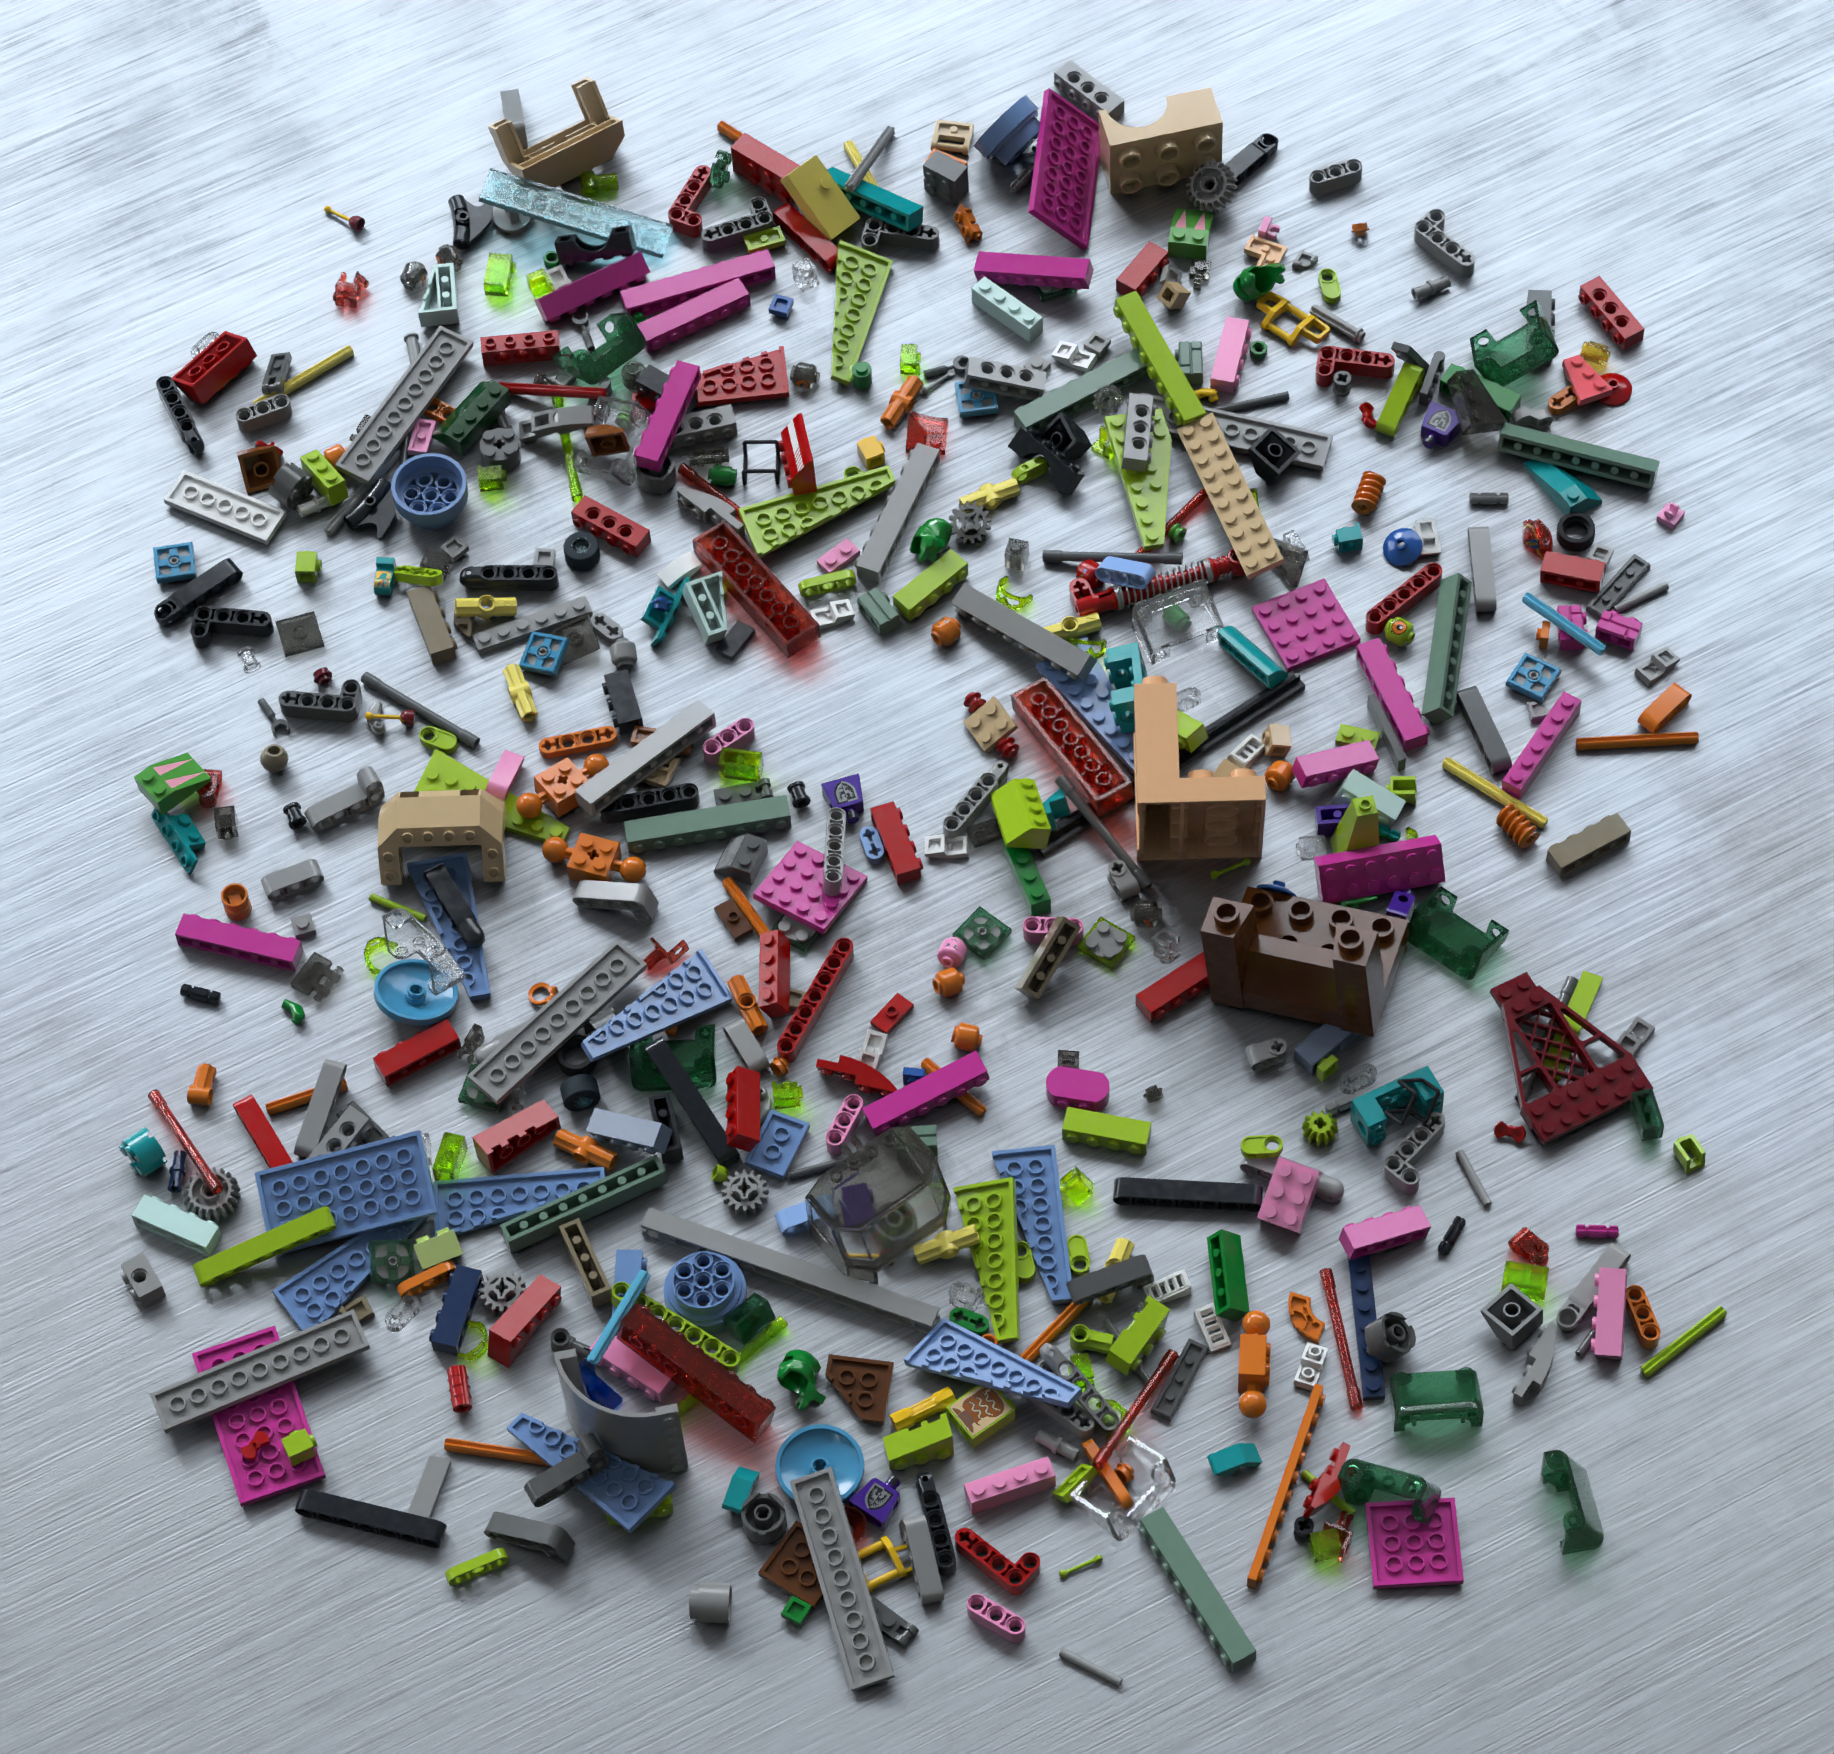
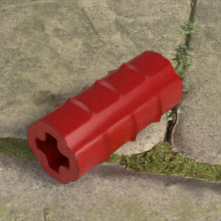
M464 1365L451 1366L447 1369V1381L449 1383L450 1401L452 1402L453 1411L456 1413L470 1411L472 1408V1396L470 1395L469 1377L467 1376L466 1367Z

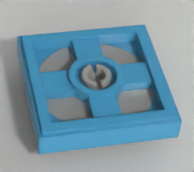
M964 381L954 382L960 418L999 413L996 393L964 387Z
M193 542L153 547L157 584L197 577Z
M532 631L519 663L521 670L557 676L570 640L566 637Z
M1525 652L1507 679L1506 686L1542 703L1561 674V669Z

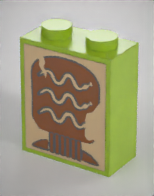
M977 1385L946 1407L947 1417L972 1448L1015 1420L1016 1407L1009 1398L1006 1399L1002 1395L1003 1391Z

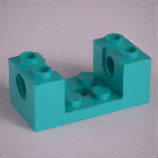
M1138 642L1106 649L1107 657L1103 658L1106 670L1110 669L1111 671L1108 672L1110 683L1114 684L1116 690L1111 691L1112 699L1109 700L1111 712L1115 711V714H1113L1116 726H1120L1122 733L1135 731L1134 684H1142V679L1147 677V670Z
M1428 1065L1352 1099L1350 1120L1367 1147L1372 1144H1380L1386 1138L1385 1125L1387 1124V1117L1384 1111L1404 1107L1411 1100L1413 1094L1397 1083L1399 1079L1424 1078L1440 1090V1095L1432 1112L1442 1113L1444 1091ZM1422 1082L1405 1083L1417 1092L1413 1105L1419 1115L1425 1118L1436 1092Z

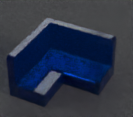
M587 1357L579 1363L587 1398L612 1410L622 1403V1397L596 1375L595 1367L587 1361Z

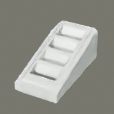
M1250 734L1228 755L1227 760L1239 768H1249L1265 750L1264 744L1261 739Z
M1185 1269L1143 1287L1146 1297L1149 1295L1161 1304L1192 1294V1287ZM1181 1281L1183 1286L1179 1287L1178 1282ZM1171 1284H1173L1174 1289H1175V1290H1173V1291H1171L1170 1286H1169V1285H1171ZM1162 1287H1164L1166 1291V1294L1164 1295L1161 1290ZM1156 1289L1157 1298L1154 1297L1152 1290Z
M1214 1303L1195 1309L1194 1319L1210 1352L1214 1353L1231 1346L1222 1320L1215 1314ZM1215 1321L1214 1324L1205 1326V1324ZM1219 1330V1332L1209 1335V1332ZM1220 1337L1223 1338V1340L1212 1343V1340Z

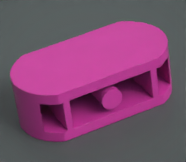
M1058 1066L1047 1075L1046 1095L1052 1105L1058 1106L1061 1109L1072 1107L1098 1112L1105 1108L1109 1102L1110 1086L1107 1077L1102 1072Z

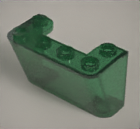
M1537 300L1520 309L1521 314L1529 323L1504 338L1496 341L1487 329L1470 338L1474 367L1483 378L1497 382L1500 386L1505 387L1558 355L1559 349L1546 314ZM1534 308L1535 315H1529L1528 311ZM1480 338L1489 339L1485 345L1478 343Z
M629 312L611 313L596 324L606 341L590 353L585 349H578L572 353L570 348L566 346L553 355L552 358L558 368L590 385H595L645 348L646 340ZM608 321L614 325V329L610 333L605 330V324Z
M1440 886L1413 910L1409 922L1410 936L1408 942L1466 980H1471L1505 942L1509 930L1492 919L1486 933H1484L1453 912L1458 897ZM1442 895L1449 899L1450 904L1443 902ZM1493 929H1497L1500 934L1495 936Z
M1359 1459L1345 1461L1338 1475V1480L1347 1503L1360 1506L1368 1503L1374 1489L1414 1500L1411 1508L1413 1519L1430 1525L1442 1493L1439 1486L1421 1476Z

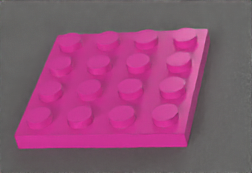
M1325 578L1252 607L1253 615L1287 672L1357 645L1361 640Z
M796 841L755 890L753 899L824 934L865 885L868 876L843 864L841 892L836 896H829L822 889L824 854Z
M1455 1497L1365 1503L1373 1589L1463 1584L1464 1578Z

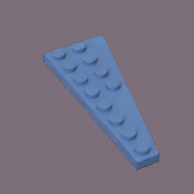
M1082 635L1071 642V644L1087 652L1097 660L1085 681L1079 678L1076 681L1066 675L1067 671L1054 669L1050 666L1051 662L1047 660L1036 664V669L1134 774L1133 733L1135 731L1122 733L1120 726L1115 725L1113 717L1115 711L1111 712L1109 700L1112 699L1111 691L1114 689L1087 637Z
M467 852L406 863L408 872L470 1001L490 998L491 992L483 945L477 948H468L464 944L423 874L424 871L443 863L479 923Z
M699 949L678 968L673 969L664 979L658 981L640 995L636 1001L626 1006L622 1012L612 1017L608 1023L584 1039L581 1047L589 1060L593 1062L732 1002L733 996L704 951Z
M1055 1145L992 1151V1159L1000 1178L1013 1177L1016 1180L1017 1220L1026 1242L1030 1246L1033 1259L1051 1303L1073 1302L1066 1286L1067 1282L1072 1279Z
M604 1167L433 1181L439 1214L434 1215L435 1236H437L436 1231L446 1227L449 1228V1231L454 1229L456 1236L516 1218L605 1178Z
M428 1216L358 1234L272 1290L274 1296L301 1331L329 1320L374 1274L375 1270L372 1263L373 1249L378 1245L382 1246L386 1243L402 1245Z
M943 1318L904 1358L905 1365L912 1368L1065 1408H1070L1082 1395L1080 1387L946 1318Z
M521 1413L507 1427L511 1435L550 1467L579 1451L577 1446L579 1438H573L563 1433V1431L551 1428L542 1421L524 1413ZM605 1451L609 1459V1465L606 1469L575 1488L631 1534L676 1488V1485L671 1480L669 1482L659 1477L658 1474L645 1471L640 1466L632 1465L621 1460L620 1457Z

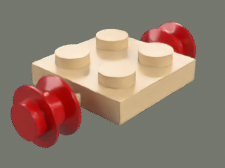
M980 692L969 693L965 697L964 706L969 707L968 711L972 715L963 721L965 726L986 753L997 746V751L1002 752L1001 756L1003 759L1014 758L1018 754L1019 745L1014 744V738L1008 736L1018 729L1016 723L995 696L986 702L985 699H981Z

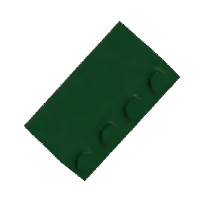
M495 380L480 382L431 435L432 438L463 456L511 404L509 389Z

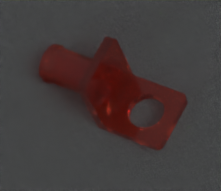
M652 937L650 940L654 950L642 960L647 963V969L650 971L662 959H667L671 964L675 963L689 950V947L685 940H681L667 953ZM682 947L681 951L675 954L677 950Z
M1347 1511L1340 1512L1336 1524L1325 1521L1322 1532L1323 1536L1343 1544L1339 1557V1562L1341 1563L1349 1550L1353 1531L1348 1530L1354 1516L1348 1512L1347 1517H1345Z

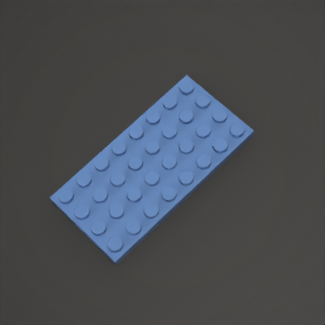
M420 1130L255 1172L266 1232L316 1209L327 1206L330 1208L337 1228L286 1252L439 1214L423 1136Z

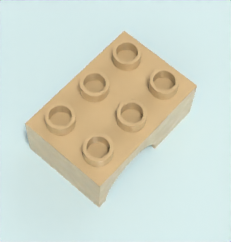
M1211 87L1166 96L1167 107L1164 114L1156 122L1147 126H1125L1113 120L1106 109L1099 110V160L1110 194L1119 192L1133 194L1143 187L1157 184L1170 186L1178 180L1186 179L1189 176L1193 177L1192 170L1197 171V165L1199 164L1204 167V161L1211 163V160H1215L1217 163L1219 161L1222 162L1223 122Z

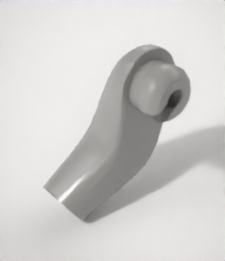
M374 701L368 712L380 714L383 705L380 702ZM372 718L367 720L374 734L381 735L386 731V726L381 719Z
M760 1088L761 1126L772 1109L770 1093L765 1088Z

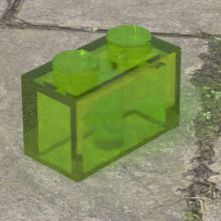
M489 253L483 282L485 295L508 297L509 290L513 289L514 281L512 275L516 274L517 268L516 262H513L512 254Z
M722 747L718 763L720 777L752 782L761 779L764 768L763 753Z
M444 1132L432 1167L435 1181L458 1179L468 1149L465 1136Z
M1506 1261L1501 1292L1508 1285L1513 1284L1532 1301L1544 1300L1549 1267Z

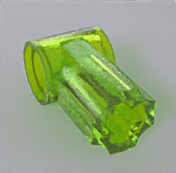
M586 171L580 175L581 193L586 197L595 196L599 191L619 189L617 173L597 175L595 172Z

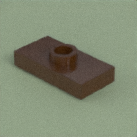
M732 898L714 907V911L735 941L753 932L752 926Z

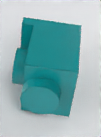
M1356 522L1355 526L1352 527L1345 526L1336 529V534H1332L1333 546H1337L1338 553L1362 550L1363 537L1359 522Z

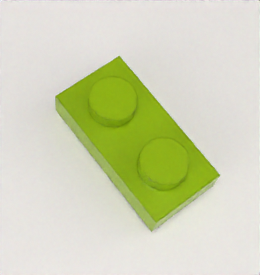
M780 226L743 236V241L749 254L786 245V240Z
M1340 723L1335 744L1345 746L1370 740L1376 752L1380 732Z
M1081 1463L1052 1492L1056 1500L1066 1503L1074 1500L1078 1495L1077 1493L1083 1487L1089 1485L1098 1472L1093 1466Z

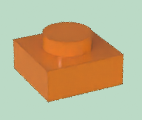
M1542 621V628H1537L1536 640H1540L1539 649L1547 650L1550 621Z

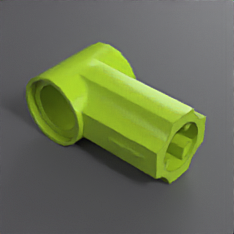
M1083 1324L1075 1325L1070 1332V1346L1075 1351H1084L1086 1349L1108 1354L1113 1344L1114 1335L1089 1330ZM1076 1336H1082V1337H1084L1085 1339H1083V1340H1078V1339H1076L1075 1337H1076Z

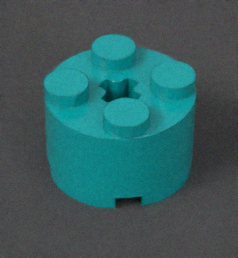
M143 1127L123 1140L119 1149L125 1157L128 1156L131 1160L130 1167L136 1175L139 1173L141 1176L146 1177L168 1161L163 1159L166 1155L154 1136L149 1138L147 1133L150 1131Z

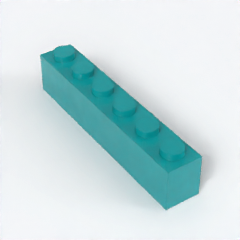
M834 167L827 170L853 208L908 232L922 224V205L864 180L859 183L853 192L846 191L845 183L851 174Z

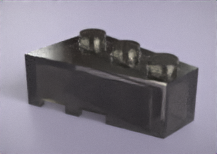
M1474 369L1456 371L1448 379V387L1463 435L1499 431L1507 422Z

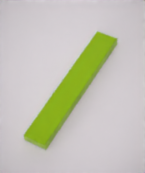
M1583 970L1568 1007L1586 1019L1601 986L1603 977ZM1564 1014L1573 1031L1579 1037L1582 1027ZM1555 1034L1553 1041L1561 1043L1563 1036ZM1565 1037L1564 1044L1571 1046ZM1550 1046L1547 1053L1558 1056L1559 1049ZM1562 1050L1560 1057L1569 1059L1572 1052ZM1544 1059L1543 1065L1554 1069L1556 1062ZM1558 1063L1557 1070L1563 1072L1566 1064ZM1555 1075L1554 1082L1559 1083L1561 1077Z

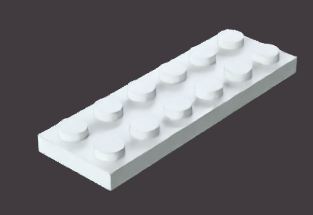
M185 470L182 471L164 498L166 505L268 545L287 516L286 511Z

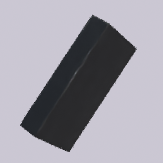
M738 620L717 645L715 651L733 661L755 634V629Z

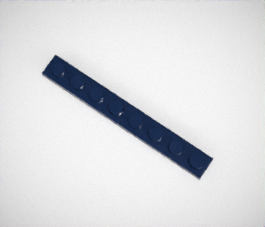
M1370 1255L1349 1260L1347 1256L1363 1401L1385 1399L1382 1362L1367 1353L1365 1341V1327L1377 1319Z

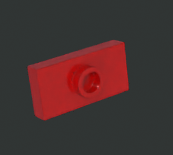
M897 992L870 1021V1024L880 1032L889 1034L914 1008V1004Z

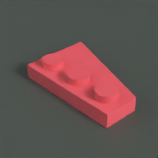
M1580 355L1563 360L1562 368L1568 381L1573 386L1572 391L1578 398L1577 403L1579 406L1612 395L1613 389Z

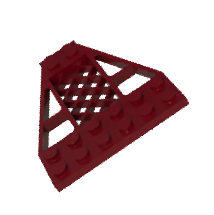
M1527 972L1490 990L1491 996L1501 1010L1502 1020L1505 1023L1521 1110L1520 1115L1530 1131H1535L1543 1145L1653 1091V1086L1630 1052L1540 985L1536 986ZM1562 1013L1593 1036L1581 1041ZM1537 1015L1536 1021L1528 1020L1529 1018ZM1539 1016L1551 1018L1550 1026L1538 1023ZM1554 1020L1559 1028L1552 1027ZM1521 1025L1534 1027L1532 1035L1522 1032ZM1536 1028L1548 1031L1547 1038L1535 1036ZM1550 1034L1562 1035L1561 1043L1549 1040ZM1565 1037L1571 1046L1564 1044ZM1514 1039L1532 1065L1522 1071L1519 1069ZM1600 1040L1622 1058L1602 1068H1598L1585 1047ZM1532 1042L1545 1044L1543 1052L1533 1049ZM1547 1045L1558 1048V1056L1545 1053ZM1565 1050L1574 1053L1572 1060L1560 1057L1561 1051ZM1576 1054L1582 1063L1575 1061ZM1544 1058L1556 1062L1554 1069L1543 1065ZM1558 1063L1569 1065V1073L1557 1070ZM1573 1067L1585 1070L1584 1076L1579 1077L1571 1074ZM1536 1072L1549 1094L1531 1103H1526L1521 1078ZM1555 1075L1567 1079L1566 1085L1555 1084Z

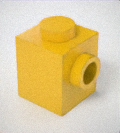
M875 435L865 437L857 442V454L867 471L885 464L884 445L881 441L878 442Z

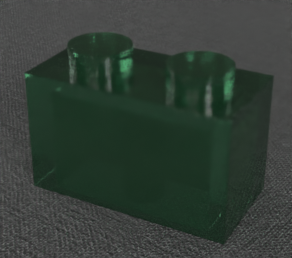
M1653 1089L1632 1092L1629 1105L1641 1142L1662 1138L1664 1123Z
M754 1292L724 1317L723 1321L731 1338L745 1345L764 1328L768 1327L776 1317L768 1300Z

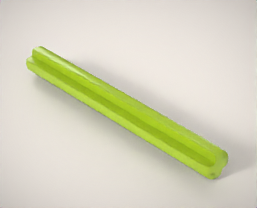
M1722 1306L1715 1308L1642 1365L1641 1373L1645 1377H1650L1724 1319L1727 1314L1726 1310Z

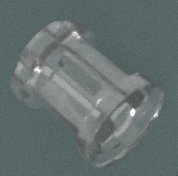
M251 646L244 647L237 653L238 658L242 660L245 673H253L261 667L259 660L254 655L255 650Z

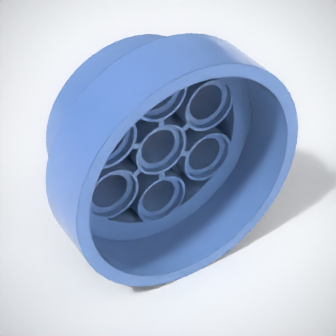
M1027 95L1023 96L985 131L974 147L986 159L991 158L993 160L997 157L1005 167L1008 166L1038 138L1040 121L1037 119L1039 115L1037 111L1039 108Z
M425 453L406 460L396 470L391 482L392 496L399 514L409 522L424 529H438L449 525L458 517L468 500V485L463 468L457 461L443 454Z
M701 1251L684 1257L670 1269L664 1282L663 1293L666 1308L710 1335L723 1332L733 1326L742 1316L747 1304L746 1282L741 1269L734 1261L718 1253ZM722 1272L728 1273L725 1276H719ZM684 1273L690 1274L687 1277H681ZM701 1283H708L707 1286H699ZM721 1292H727L724 1296L718 1295ZM683 1293H689L686 1297L680 1296ZM702 1302L708 1303L706 1306H700L699 1304Z

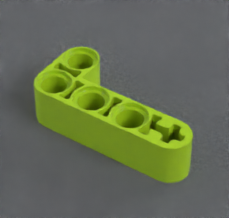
M1407 362L1403 364L1377 421L1375 431L1393 438L1396 437L1416 391L1420 392L1426 377L1423 368Z

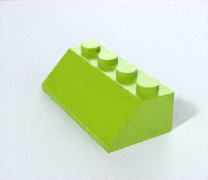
M1014 778L991 793L990 800L1005 846L1046 849L1051 827L1035 780Z

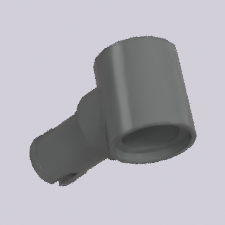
M556 1328L552 1331L550 1338L553 1352L575 1348L578 1356L587 1359L591 1346L576 1341V1338L570 1336V1333L565 1328ZM557 1339L565 1340L564 1343H557L555 1341Z

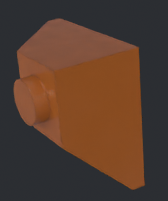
M596 424L595 426L588 427L584 434L593 457L632 452L623 428L609 424Z
M276 445L255 447L237 452L247 493L267 489L270 484L274 485L276 480L273 477L281 468Z

